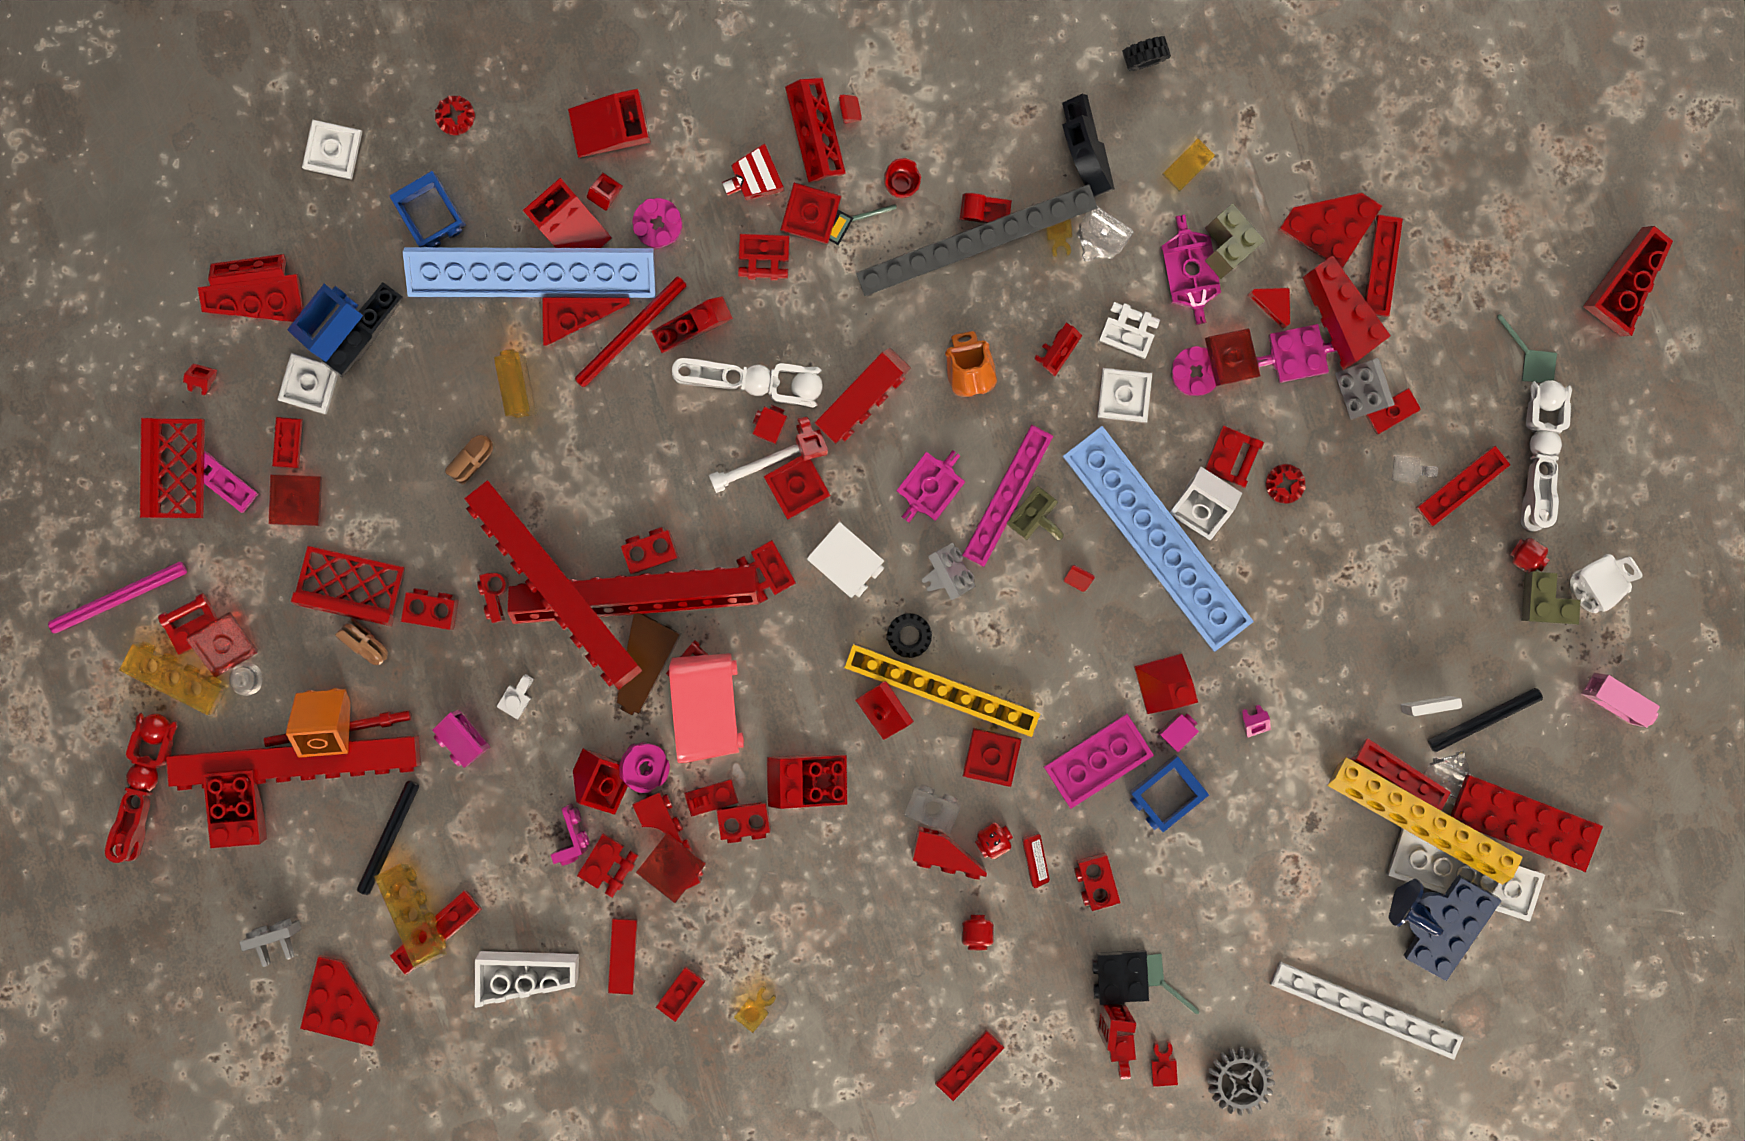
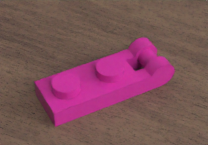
M204 451V470L208 465L213 468L208 475L204 472V484L238 511L244 513L259 493L218 462L212 455Z

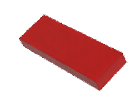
M284 254L212 263L210 264L208 280L210 286L284 276L286 259Z
M612 919L608 993L630 995L634 993L638 919Z
M985 1030L935 1082V1085L954 1101L1004 1049V1046L988 1030Z

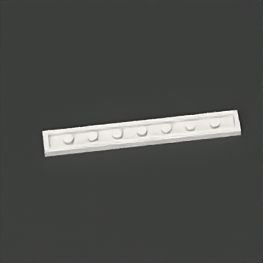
M1280 961L1270 982V985L1453 1060H1455L1464 1038L1462 1035Z

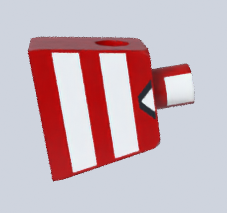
M765 144L733 163L731 167L735 177L722 182L727 195L742 190L745 200L785 191Z

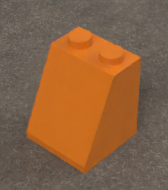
M333 688L329 691L308 690L304 693L295 694L286 735L298 757L348 754L351 701L345 689Z

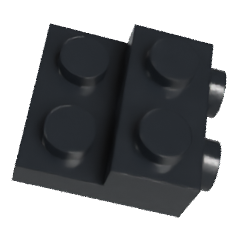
M1146 950L1097 952V959H1092L1093 974H1098V984H1094V999H1099L1100 1005L1149 1001Z

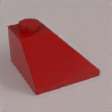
M1182 653L1134 666L1147 714L1198 703L1192 677Z
M583 748L573 768L576 802L615 815L628 787L619 775L620 762Z

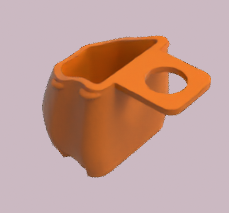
M974 331L953 335L951 339L954 347L948 348L945 352L947 356V376L953 392L958 396L972 397L975 394H986L996 386L997 376L995 364L989 350V343L984 340L978 341ZM963 337L971 338L969 341L966 342L958 341L960 338Z

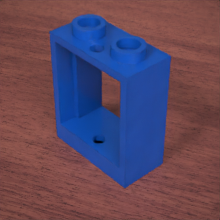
M433 171L390 195L392 202L419 247L437 248L441 245V240L448 236L449 238L458 236L463 232L462 228L466 226L441 181ZM436 187L455 222L424 239L406 209L405 204Z
M323 284L287 330L310 352L327 362L363 315L356 309L358 304L336 286L331 289L326 284ZM336 304H339L340 306L337 308V310L325 323V325L318 332V334L315 337H313V333L325 320V318L336 306Z
M1177 755L1171 757L1129 791L1133 796L1130 801L1138 811L1143 809L1148 814L1145 820L1154 831L1159 828L1162 832H1165L1209 796ZM1174 768L1195 796L1162 822L1141 794Z

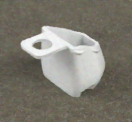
M1605 554L1603 558L1572 574L1570 590L1577 600H1581L1580 606L1591 613L1604 612L1614 607L1627 593H1630L1632 589L1630 582L1642 578L1643 575L1630 556L1616 560L1612 555ZM1625 563L1629 564L1633 568L1634 575H1631L1626 571L1624 567Z

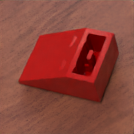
M638 89L614 93L568 109L578 158L651 143L642 98Z
M561 178L523 209L525 214L555 248H602L612 239L609 233Z
M847 755L767 757L768 807L787 809L847 805Z
M254 770L203 774L210 848L259 845L267 839L265 814Z
M918 826L912 852V859L916 861L917 866L931 869L932 865L939 866L942 872L955 874L957 870L964 872L966 877L980 880V876H987L985 867L943 831Z

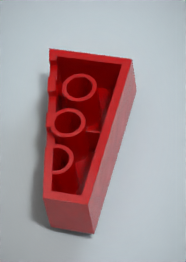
M1656 226L1642 227L1583 307L1619 336H1632L1636 321L1644 310L1645 300L1648 293H1651L1654 287L1655 277L1663 266L1673 240Z
M1333 255L1302 277L1315 307L1319 308L1322 315L1321 322L1330 333L1332 347L1334 351L1337 350L1341 361L1339 363L1343 370L1359 361L1391 336Z
M888 348L863 371L819 417L815 424L835 444L841 439L846 442L855 432L852 428L858 422L862 425L872 415L869 411L875 405L878 407L882 405L889 397L887 393L893 387L896 390L906 380L904 375L911 367L891 348Z

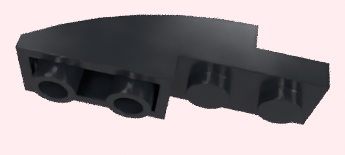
M1080 94L1062 102L1066 123L1062 124L1064 134L1084 185H1090L1094 198L1115 190L1104 143L1098 141L1088 95Z
M382 282L359 310L363 315L327 362L321 360L322 363L340 377H343L355 361H359L397 309L403 296Z

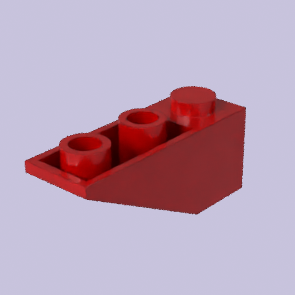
M721 296L702 302L651 332L661 353H665L721 326L733 318Z

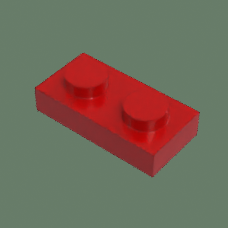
M685 966L655 1008L676 1022L705 983V980Z

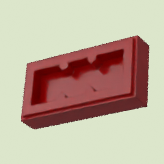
M1409 388L1392 397L1395 405L1366 415L1377 435L1421 410Z
M276 417L272 466L299 468L303 419Z

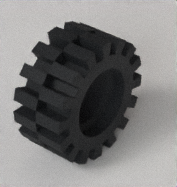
M1165 36L1149 38L1122 50L1129 71L1148 68L1171 57Z
M913 613L902 614L896 617L889 625L887 631L888 643L891 649L901 657L914 658L920 656L928 649L931 643L932 632L930 626L919 615ZM906 626H913L919 632V639L913 645H905L900 640V632Z

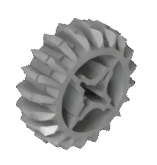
M1239 1047L1238 1054H1236L1233 1048L1229 1049V1057L1223 1052L1220 1054L1223 1059L1221 1063L1214 1059L1213 1063L1217 1066V1069L1209 1068V1073L1214 1075V1077H1208L1207 1082L1214 1085L1210 1086L1208 1091L1209 1093H1215L1212 1099L1214 1102L1220 1101L1219 1107L1221 1109L1228 1106L1227 1111L1232 1114L1237 1108L1239 1116H1242L1243 1110L1246 1109L1250 1115L1253 1112L1251 1107L1255 1106L1257 1110H1261L1259 1102L1262 1101L1266 1104L1269 1102L1264 1095L1273 1094V1091L1267 1086L1275 1085V1081L1269 1078L1274 1073L1271 1069H1267L1270 1064L1268 1061H1262L1263 1056L1260 1053L1254 1057V1051L1249 1049L1245 1055L1244 1048ZM1237 1063H1248V1066L1244 1065L1240 1070L1230 1068ZM1256 1068L1260 1075L1257 1089L1251 1084L1254 1076L1253 1072ZM1224 1074H1226L1230 1079L1228 1092L1226 1094H1224L1222 1090V1078ZM1233 1075L1236 1078L1244 1079L1248 1087L1241 1083L1238 1084ZM1241 1093H1248L1251 1095L1250 1097L1242 1100L1233 1099L1234 1097L1237 1098Z

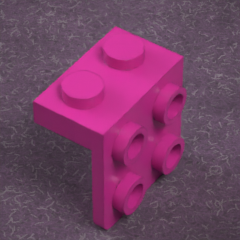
M572 803L564 806L562 813L573 844L558 849L551 854L553 864L560 862L561 866L573 863L579 859L578 856L588 850L587 845L590 844L587 832L585 830L582 831L579 824L582 821L578 807L574 808Z

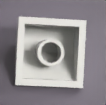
M1200 467L1171 509L1170 514L1205 538L1211 540L1235 510L1242 492Z

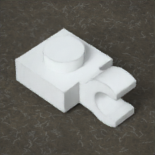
M525 674L518 683L517 688L510 685L497 707L518 720L532 698L526 692L533 683L534 678Z

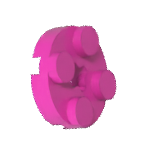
M662 198L645 200L636 209L632 221L633 230L638 239L644 245L655 249L673 244L679 238L683 226L681 214L676 206ZM661 217V222L664 223L663 228L658 227L657 230H654L651 223L652 219Z
M1194 346L1180 352L1175 357L1171 368L1175 387L1183 394L1189 396H1200L1211 392L1219 383L1222 373V367L1216 355L1212 351L1199 346ZM1192 365L1194 367L1199 365L1202 368L1200 371L1202 373L1201 377L1195 376L1193 378L1190 375L1192 373L1190 369Z
M652 743L631 744L621 758L619 775L621 780L632 790L648 793L657 786L660 787L666 781L670 770L669 760H667L664 751ZM647 761V765L650 766L649 771L645 770L644 773L641 774V770L639 769V767L641 764Z

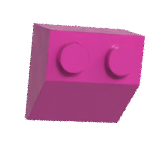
M460 710L450 712L433 729V732L436 734L434 739L441 747L446 746L452 753L450 758L457 766L462 765L464 768L469 766L490 748V745Z

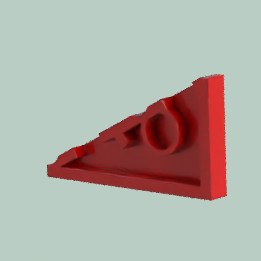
M543 297V346H547L629 305L630 298Z

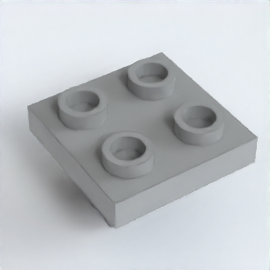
M1379 358L1335 373L1351 420L1395 405Z
M953 543L928 556L935 569L922 579L924 583L931 582V585L927 587V591L930 592L945 587L949 597L953 600L976 587L972 572L965 567L962 561V553Z
M289 918L270 926V929H267V926L253 929L252 932L246 933L245 939L239 942L241 950L243 952L256 948L261 964L265 967L271 964L266 944L280 940L286 959H291L294 957V951L290 937L302 930L299 920L291 922Z

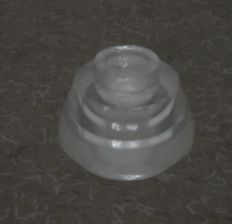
M249 662L235 665L229 674L231 689L242 696L256 693L263 682L260 669Z

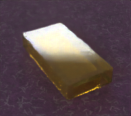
M1197 139L1162 175L1180 192L1215 155Z

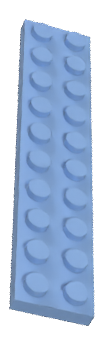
M404 247L403 250L408 297L655 298L654 248Z
M1103 426L1062 456L1213 652L1217 651L1254 622Z

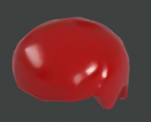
M900 158L895 159L888 165L884 173V185L887 191L895 198L911 197L919 189L921 175L914 161Z

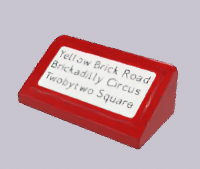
M1034 834L1023 837L1022 842L1031 885L1034 888H1038L1048 883L1050 878L1041 835Z

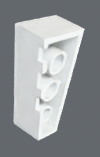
M480 951L475 959V1008L494 1002H505L508 999L529 997L532 994L541 992L548 993L575 987L579 978V954Z

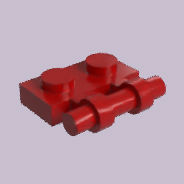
M740 234L739 260H749L748 267H739L738 277H748V280H756V277L770 278L771 281H778V278L788 279V269H780L779 261L789 262L790 236ZM757 260L771 261V268H756Z
M773 540L751 551L755 559L754 562L749 564L745 556L736 560L738 566L747 565L750 567L755 566L756 569L760 568L766 581L762 583L758 581L759 603L768 599L764 592L765 589L770 587L774 595L796 584Z
M603 833L577 877L597 889L605 881L609 884L605 894L613 898L617 890L620 891L623 887V880L628 872H632L634 869V862L639 855L630 850L626 858L620 855V852L624 845ZM614 862L620 865V868L615 876H612L608 872Z

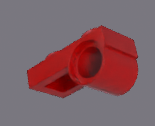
M964 193L962 195L959 220L987 223L1010 214L1012 200L991 198L976 193Z
M502 573L479 575L480 581H477L480 595L485 596L487 605H484V612L487 620L491 619L492 623L504 621L505 618L499 595L504 594L508 590V578ZM494 577H498L502 581V587L498 591H494L490 586V582Z

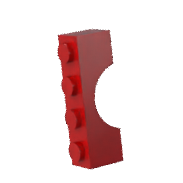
M662 790L634 802L632 805L642 827L659 829L671 841L673 857L663 874L672 894L675 895L701 883V876L704 875L699 862L694 863L691 857L693 848L689 840H684L680 831L683 830V826L678 816L673 817L670 808L673 807V804L668 794L663 795Z

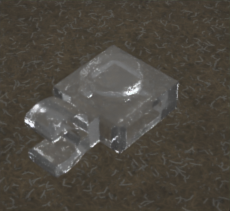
M1394 456L1392 481L1418 483L1419 476L1437 477L1438 467L1420 466V458Z

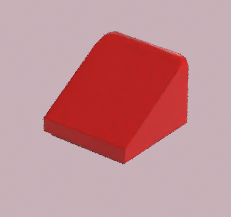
M840 95L839 104L843 123L848 124L861 121L862 115L858 98L852 95Z
M602 172L589 188L587 199L607 211L623 186Z
M1071 565L1064 578V582L1085 592L1095 577L1082 568Z

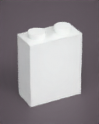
M841 522L832 529L807 558L808 561L851 598L854 595L859 598L868 588L865 582L871 576L875 579L884 569L881 565L884 560Z

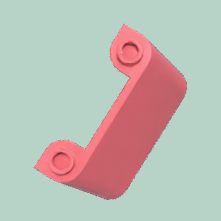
M731 653L675 657L671 659L669 677L678 763H688L739 753L740 748L744 747L743 733H738L736 726L733 675H738L737 661L732 660Z

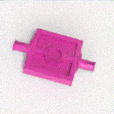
M1315 324L1269 334L1270 355L1256 357L1258 367L1272 364L1277 372L1279 383L1327 374L1329 372L1326 361L1327 353L1335 351L1331 342L1324 343L1321 338L1319 325Z
M954 450L951 451L944 462L935 459L926 452L896 490L910 504L901 516L905 519L911 512L910 516L906 519L907 522L910 523L918 511L925 513L936 521L964 485L965 481L956 475L952 468L959 457H961L957 453L951 461V458L956 453Z

